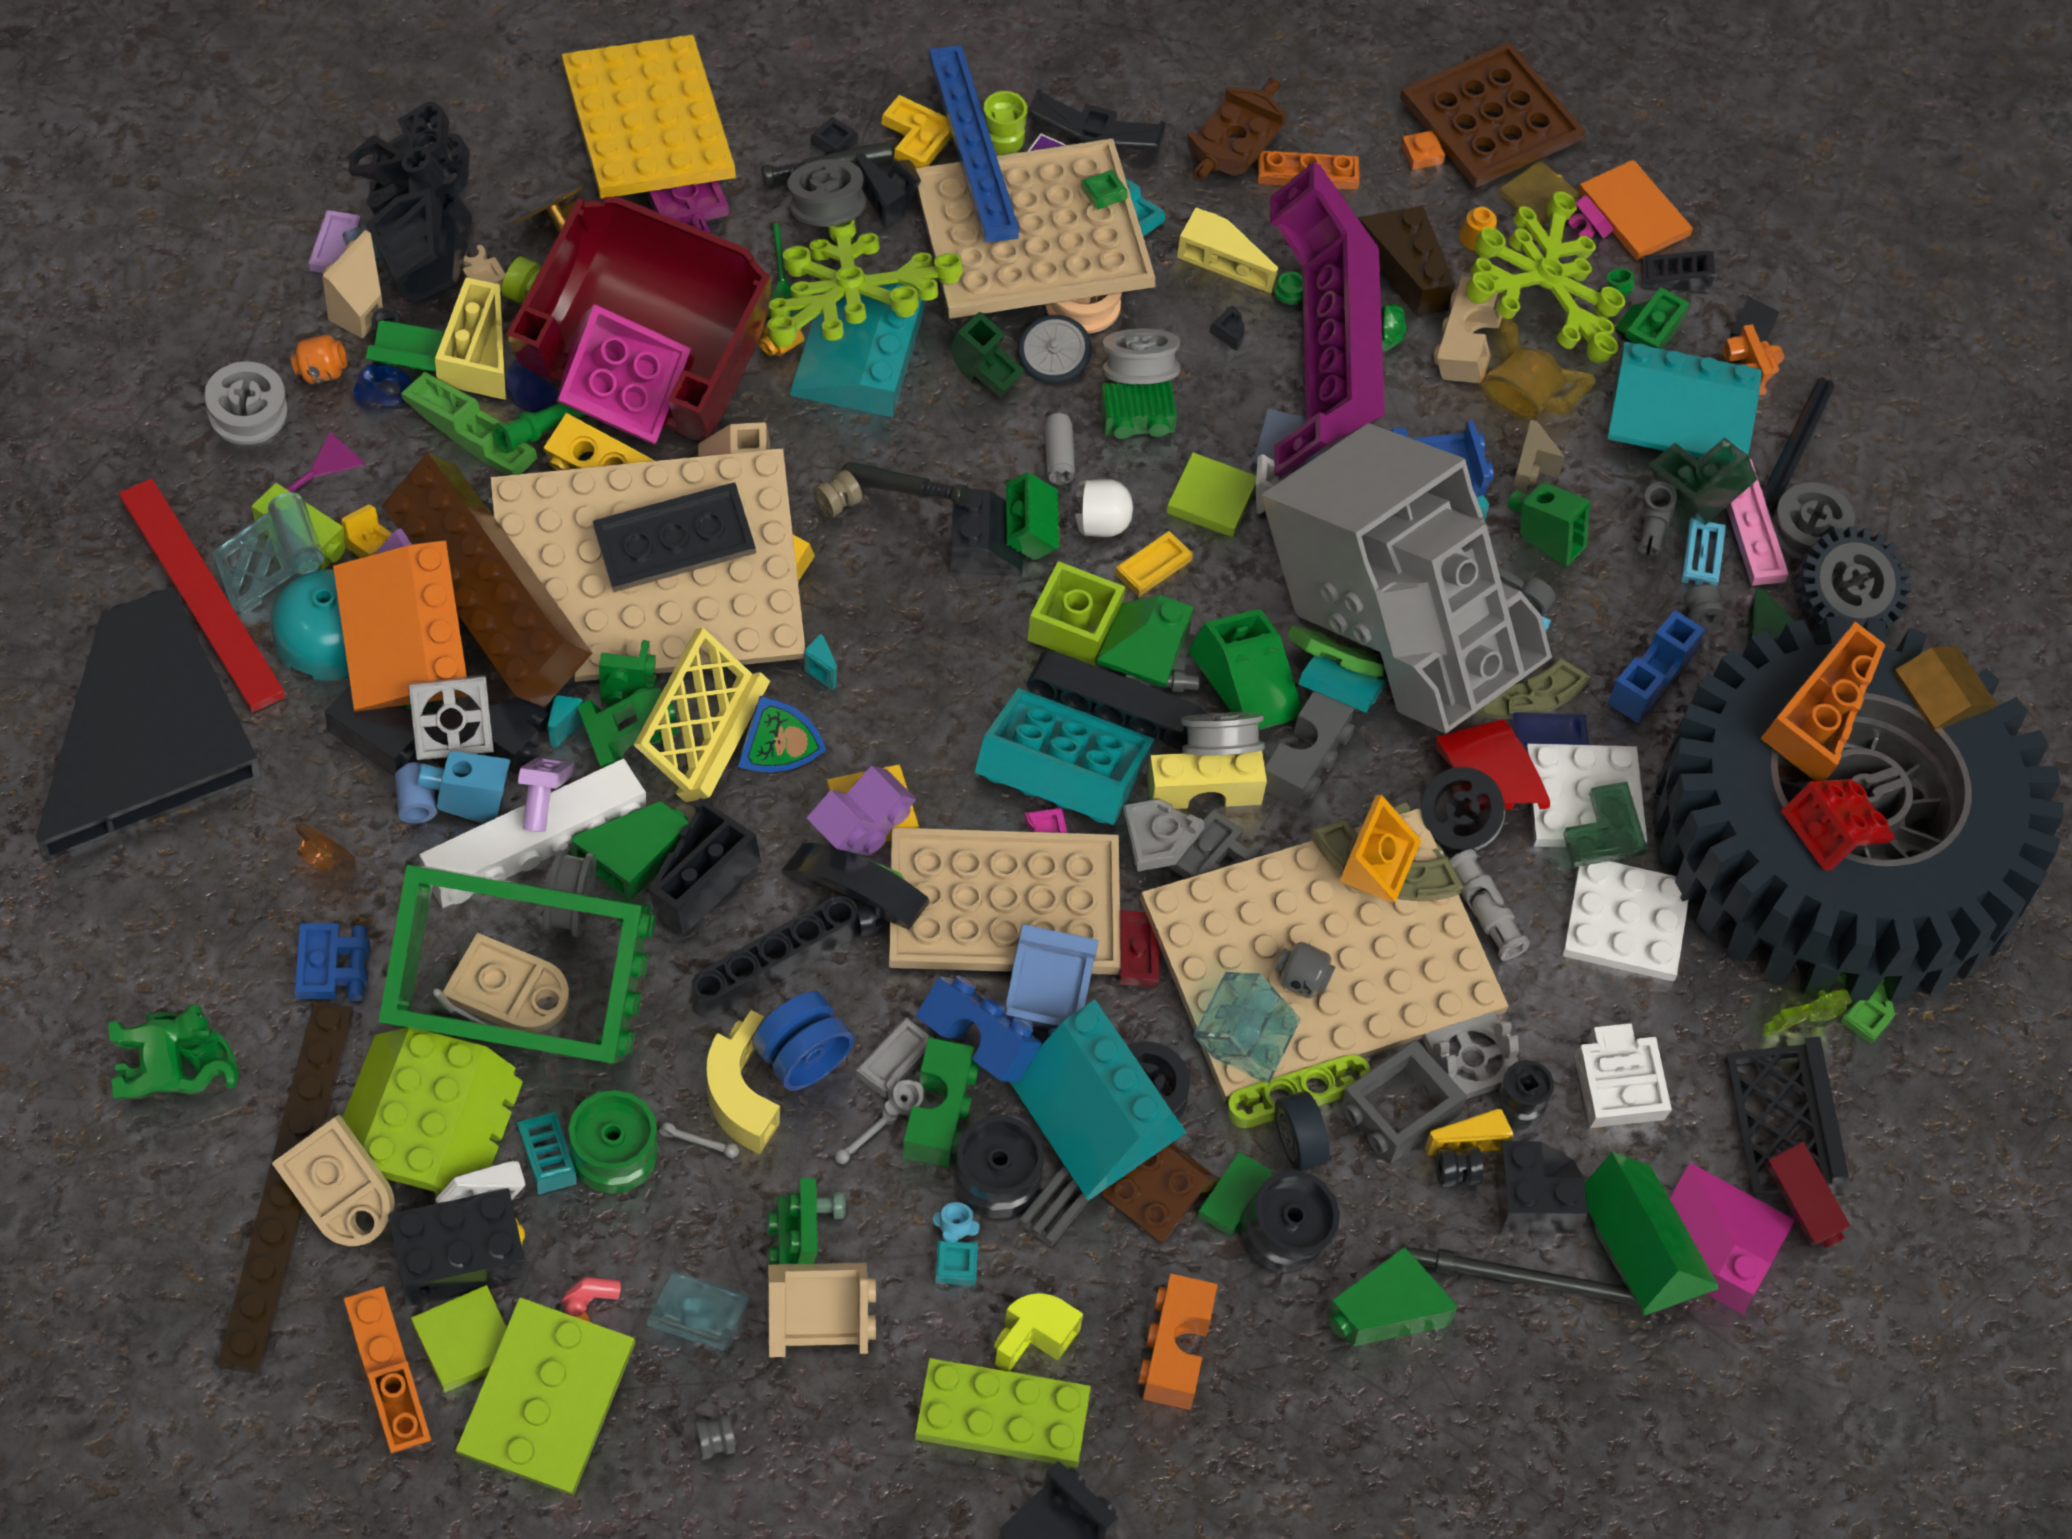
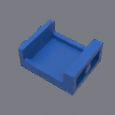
M1467 421L1462 433L1412 438L1413 440L1465 458L1476 498L1482 495L1485 497L1489 482L1493 481L1494 472L1491 461H1486L1484 455V436L1482 433L1477 432L1474 421ZM1406 427L1392 428L1391 430L1394 433L1408 437Z

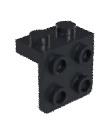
M1058 1460L1046 1472L1044 1487L1002 1525L1000 1537L1001 1539H1112L1115 1535L1118 1517L1116 1516L1115 1508L1106 1498L1102 1496L1097 1498L1086 1487V1481L1077 1470L1072 1467L1067 1469Z

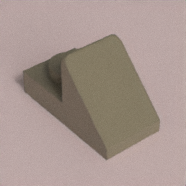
M1530 420L1511 495L1516 490L1526 493L1528 484L1535 486L1538 473L1553 477L1560 475L1564 455L1538 421Z

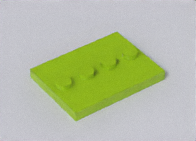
M520 1297L456 1448L457 1454L574 1497L635 1346V1338Z

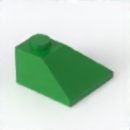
M1162 595L1122 603L1099 653L1096 664L1165 688L1190 632L1194 607Z

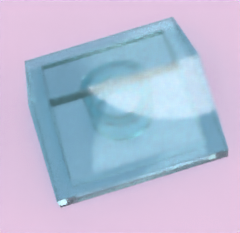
M674 1271L653 1308L646 1326L724 1351L735 1339L750 1296Z

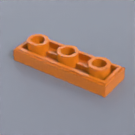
M1263 151L1257 158V184L1285 185L1312 162H1315L1323 168L1337 189L1358 190L1359 156Z

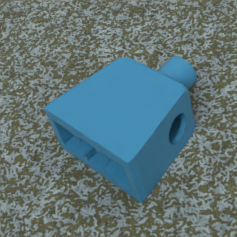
M452 751L448 753L445 768L422 764L417 786L439 791L437 802L439 810L485 824L499 815L510 760Z

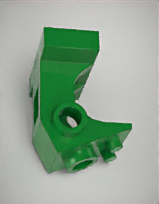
M648 688L638 689L630 697L603 711L591 699L578 706L601 768L621 760L625 751L635 743L662 693L660 688L652 690ZM672 701L668 706L670 723L677 721ZM634 715L637 716L638 721L622 730L619 729V723ZM671 728L672 736L678 735L677 728ZM655 730L649 741L650 744L663 741L661 730Z

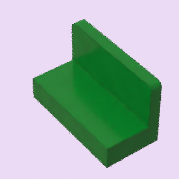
M380 320L375 345H368L366 359L375 363L436 373L435 357L445 331Z

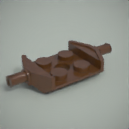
M1269 78L1261 90L1227 87L1225 90V100L1196 135L1190 131L1188 134V148L1193 158L1200 161V164L1192 171V177L1196 181L1199 178V182H1203L1211 170L1215 172L1219 170L1233 176L1245 173L1285 125V111L1272 98L1281 87L1277 79L1274 81V78ZM1232 135H1240L1244 138L1232 140L1229 137Z

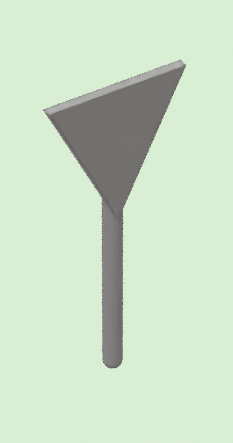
M440 989L433 990V995L442 1005L433 1007L432 1011L459 1020L486 1024L452 1005Z

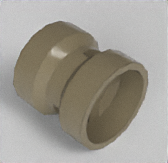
M847 470L834 475L833 480L829 483L822 482L816 485L812 492L817 506L828 518H833L840 514L845 506L852 507L862 501L863 497L858 482Z

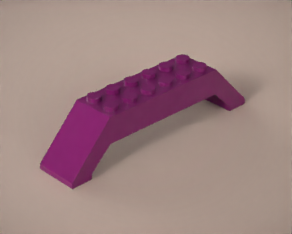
M1312 162L1270 197V224L1278 228L1303 269L1306 422L1274 445V475L1280 478L1300 469L1367 423L1373 424L1385 415L1379 248L1323 168L1315 162Z

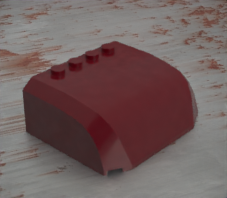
M618 196L604 197V200L583 201V198H579L506 335L520 365L535 375L561 385L569 350L581 317L594 304L691 348L684 370L668 399L670 407L662 427L693 440L703 441L713 435L761 336L769 308L771 276L761 268L746 247Z

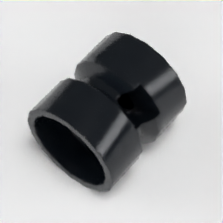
M1531 1060L1515 1062L1507 1069L1495 1100V1109H1502L1511 1128L1526 1130L1535 1127L1541 1122L1554 1091V1080L1551 1072L1544 1065Z

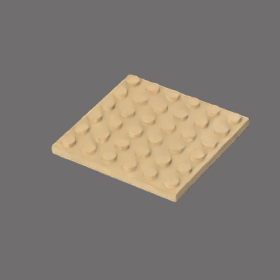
M1114 139L997 156L1019 226V239L984 242L960 162L915 168L921 179L917 193L934 259L945 253H955L962 258L963 274L960 276V280L953 284L940 282L949 319L976 315L979 311L984 314L1155 287V274ZM1113 170L1127 189L1128 199L1096 210L1083 192L1081 180Z

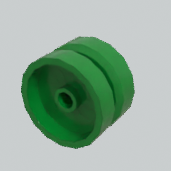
M618 1090L597 1092L580 1103L572 1113L568 1127L570 1155L576 1175L580 1181L595 1191L609 1194L629 1192L643 1184L654 1171L658 1157L655 1115L647 1103L632 1093Z

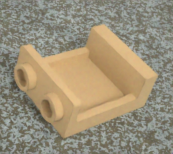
M867 1263L768 1265L769 1357H786V1346L856 1344L859 1345L860 1354H868V1340H876L875 1315H868V1303L876 1302V1279L868 1278Z

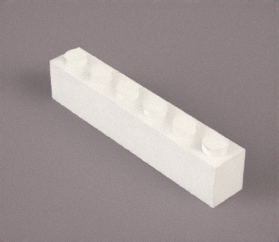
M623 758L551 792L545 832L523 829L525 804L419 854L420 865L506 880V878L518 872L534 869L540 862L556 855L559 848H566L568 852L571 851V839L575 835L646 807V792ZM433 886L432 892L442 908L451 904L463 903L474 894L473 892Z

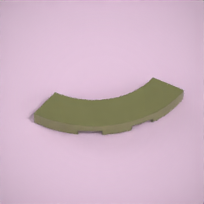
M1559 658L1544 672L1528 678L1526 682L1513 685L1473 715L1492 719H1522L1541 715L1573 699L1588 684L1591 676Z
M1347 818L1315 829L1311 833V838L1317 848L1341 873L1344 871L1358 838L1357 832L1352 828ZM1447 856L1429 861H1413L1397 899L1408 901L1446 899L1462 894L1464 887Z

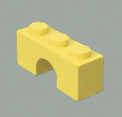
M1262 750L1229 755H1191L1185 753L1151 755L1147 774L1149 800H1164L1172 804L1173 809H1188L1189 801L1194 796L1206 792L1222 794L1225 807L1262 805L1267 783Z

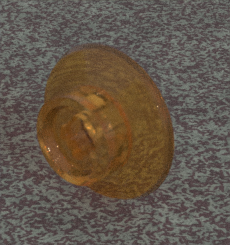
M296 824V832L304 839L297 850V854L313 867L329 873L337 861L347 865L355 862V858L350 852L329 836L308 825Z

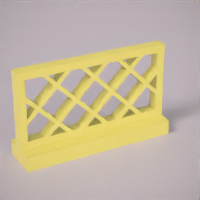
M704 627L697 628L637 737L634 746L679 787L676 794L685 803L699 800V798H710L755 712L759 696L764 695L770 680L761 672L752 674ZM701 644L708 648L711 664L701 665L699 655ZM722 667L729 668L737 676L732 688L726 689ZM712 669L716 690L706 691L702 670ZM686 672H692L696 693L686 694L683 678ZM717 695L719 712L716 717L711 718L707 696ZM697 698L700 719L690 720L687 699ZM676 700L680 722L670 723L668 706L671 701ZM701 724L704 741L701 746L695 747L692 725ZM681 727L685 749L675 750L671 728ZM655 730H661L665 752H659L649 743ZM686 753L689 768L686 775L678 769L676 754Z

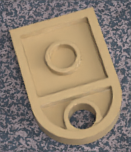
M478 932L442 992L452 1005L504 1028L532 1033H541L554 1027L564 1017L569 1006L567 980L555 965ZM543 997H552L558 1001L556 1007L550 1010H543L536 1005Z
M340 1115L331 1119L272 1162L275 1169L320 1231L335 1243L345 1246L364 1245L380 1236L389 1226L388 1214L394 1213L395 1199L391 1186ZM358 1211H366L372 1215L374 1219L372 1231H364L357 1226L356 1214Z

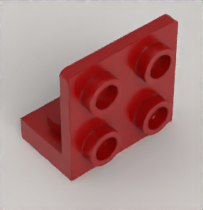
M1852 779L1809 782L1781 810L1824 871L1833 870L1859 845L1889 843L1895 838L1888 828L1889 823L1887 819L1874 809L1866 798L1867 793L1865 789Z

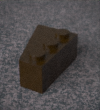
M1419 206L1358 217L1379 248L1380 271L1382 270L1392 282V289L1416 316L1448 311L1455 282L1424 207Z

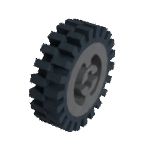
M1848 527L1844 531L1842 528H1839L1820 538L1801 557L1798 562L1801 566L1795 570L1794 578L1799 579L1794 585V593L1801 594V597L1796 600L1799 608L1802 606L1807 608L1808 611L1803 616L1807 621L1812 617L1817 621L1813 626L1817 631L1826 617L1844 616L1847 631L1855 621L1863 627L1868 618L1886 621L1887 629L1904 613L1901 610L1908 605L1910 598H1907L1906 595L1911 592L1912 584L1905 582L1911 576L1909 568L1902 570L1901 565L1906 562L1903 554L1896 558L1893 551L1898 547L1893 542L1888 546L1882 543L1886 538L1884 535L1878 533L1875 537L1870 536L1872 530L1868 528H1863L1860 532H1857V527ZM1834 571L1836 577L1832 581V572ZM1866 574L1870 578L1859 587L1857 585L1851 586L1839 595L1835 592L1836 589H1839L1846 582L1848 584L1854 583ZM1872 588H1873V595H1872V598H1871L1870 595H1869V592H1870V591L1872 590Z

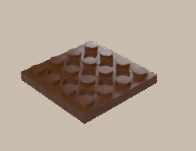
M1510 42L1401 89L1400 99L1424 128L1436 135L1443 151L1474 188L1584 139V128ZM1497 77L1498 79H1506L1508 82L1499 83L1496 82L1493 78ZM1466 90L1479 91L1481 94L1472 95ZM1515 99L1520 102H1526L1527 104L1517 105L1513 103L1512 100ZM1444 101L1446 103H1452L1454 106L1445 107L1441 105L1439 102ZM1485 112L1498 113L1500 116L1490 117ZM1531 122L1544 124L1546 127L1537 128ZM1457 124L1471 125L1473 128L1463 129ZM1504 134L1517 136L1519 139L1510 140ZM1477 146L1490 148L1492 151L1482 152L1477 149Z

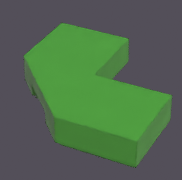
M1291 626L1287 637L1307 653L1319 658L1321 656L1329 657L1340 662L1341 667L1353 672L1376 677L1383 676L1385 671L1384 663L1368 651L1339 645L1320 631Z
M1841 972L1837 980L1845 986L1846 972ZM1884 979L1868 1001H1856L1840 1021L1871 1045L1895 1016L1893 1003L1888 999L1883 985Z

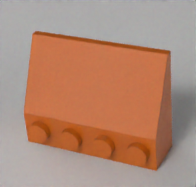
M446 540L407 545L333 566L354 712L411 704L409 683L467 677ZM454 690L455 698L468 697V694L460 690ZM437 692L427 702L443 700V692Z

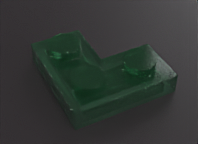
M1628 782L1592 787L1589 796L1597 822L1566 827L1563 832L1572 867L1645 855L1648 848Z

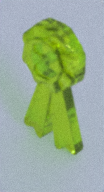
M1840 989L1826 994L1825 990H1822L1818 993L1820 998L1812 1003L1781 1010L1778 1015L1772 1018L1773 1021L1765 1024L1763 1032L1767 1037L1806 1019L1817 1023L1831 1020L1842 1014L1847 1009L1846 1005L1852 1003L1849 992Z

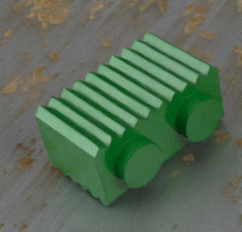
M1170 380L1154 384H1122L1119 382L1108 385L1104 383L1101 386L1099 407L1104 436L1126 439L1136 434H1150L1154 437H1161L1175 431L1177 412Z
M1025 472L1006 483L1007 546H1012V549H1016L1017 552L1026 554V557H1031V560H1038L1057 550L1060 546L1058 544L1060 532L1057 531L1060 527L1057 525L1060 521L1057 519L1060 515L1058 514L1059 502L1057 501L1059 490L1029 472Z

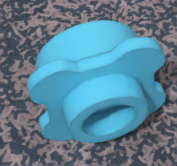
M949 1203L943 1207L941 1212H936L933 1215V1224L940 1227L943 1232V1239L947 1242L955 1243L966 1235L974 1236L979 1232V1224L973 1221L972 1210L963 1203Z

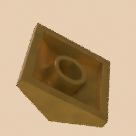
M1958 646L1931 647L1895 669L1893 673L1933 732L1991 710L1997 705Z

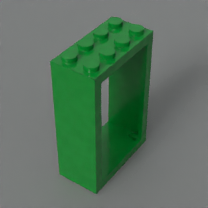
M406 865L378 1022L612 1064L624 1061L627 1054L631 1055L634 1046L635 1031H629L631 1018L634 1015L638 1016L641 1007L642 993L636 992L638 979L640 976L645 977L647 972L649 954L643 953L645 939L652 938L656 915L650 914V905L422 865ZM433 886L617 918V925L622 926L603 1036L597 1035L595 1043L411 1011Z

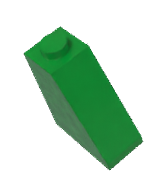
M659 801L575 835L571 839L572 856L585 858L588 853L596 854V877L630 902L658 874L668 854L673 853L681 839L680 833L684 825L688 826L690 822L679 809H671Z
M1404 1247L1333 1299L1327 1317L1332 1330L1340 1338H1346L1354 1347L1447 1327L1452 1323L1458 1306Z

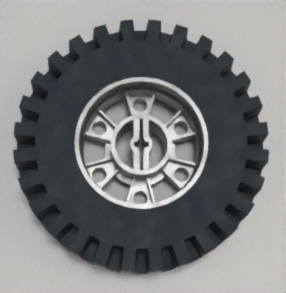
M1844 616L1826 617L1814 639L1804 619L1786 623L1777 642L1765 630L1750 638L1742 655L1733 648L1721 658L1713 676L1709 673L1706 674L1680 723L1658 778L1655 792L1656 795L1661 797L1654 812V829L1666 831L1659 849L1663 867L1681 865L1675 883L1682 893L1680 897L1682 902L1705 895L1696 922L1707 935H1710L1732 919L1737 923L1727 949V953L1742 963L1760 942L1773 949L1764 977L1778 984L1784 981L1796 961L1809 965L1804 993L1819 998H1824L1841 972H1846L1847 1003H1855L1859 1000L1868 1001L1883 979L1885 980L1883 985L1886 994L1892 1003L1908 1001L1920 982L1923 983L1929 995L1946 990L1957 972L1964 979L1968 978L1979 970L1989 953L1994 956L2004 945L2048 873L2046 871L2057 853L2060 839L2054 837L2063 820V803L2051 800L2061 781L2057 766H2039L2049 746L2042 731L2038 730L2017 735L2028 710L2015 697L1991 710L1933 732L1893 674L1895 669L1917 657L1922 652L1927 634L1909 628L1896 650L1884 647L1873 678L1864 694L1862 706L1853 722L1850 736L1841 752L1842 756L1839 764L1826 779V781L1852 779L1859 783L1867 793L1866 798L1874 809L1887 819L1889 823L1888 828L1895 838L1889 843L1859 845L1833 870L1824 871L1781 812L1809 782L1814 780L1761 740V737L1847 632ZM1868 618L1863 628L1885 644L1886 621ZM1985 668L1978 674V677L1993 697L2000 679ZM1778 766L1794 767L1808 782L1797 781V783L1780 778ZM1918 819H1926L1931 836L1907 828L1905 824L1910 825Z

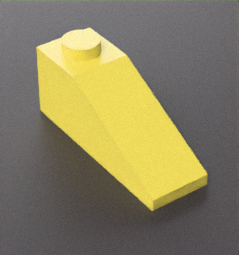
M1196 207L1180 235L1177 258L1272 294L1278 267L1228 219Z

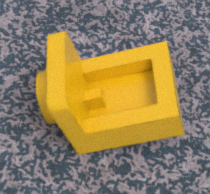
M371 504L356 510L341 520L347 549L360 558L374 555L392 534V532L378 523L376 509Z

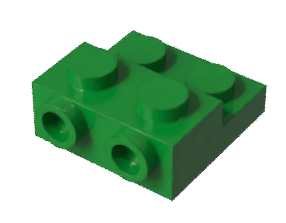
M800 1178L796 1193H789V1196H778L774 1211H768L766 1232L767 1235H772L774 1247L768 1248L767 1271L768 1265L814 1264L818 1253L815 1178Z

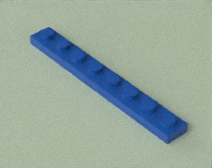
M962 45L929 49V62L984 242L1019 239V226Z

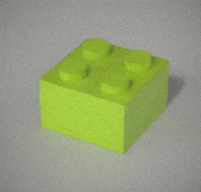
M1058 561L1030 615L1027 641L1095 666L1119 608L1124 601L1126 587Z

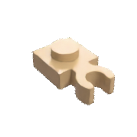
M482 245L476 246L477 256L467 257L465 254L462 264L464 278L499 284L500 291H502V284L506 274L495 257L487 259L486 250Z

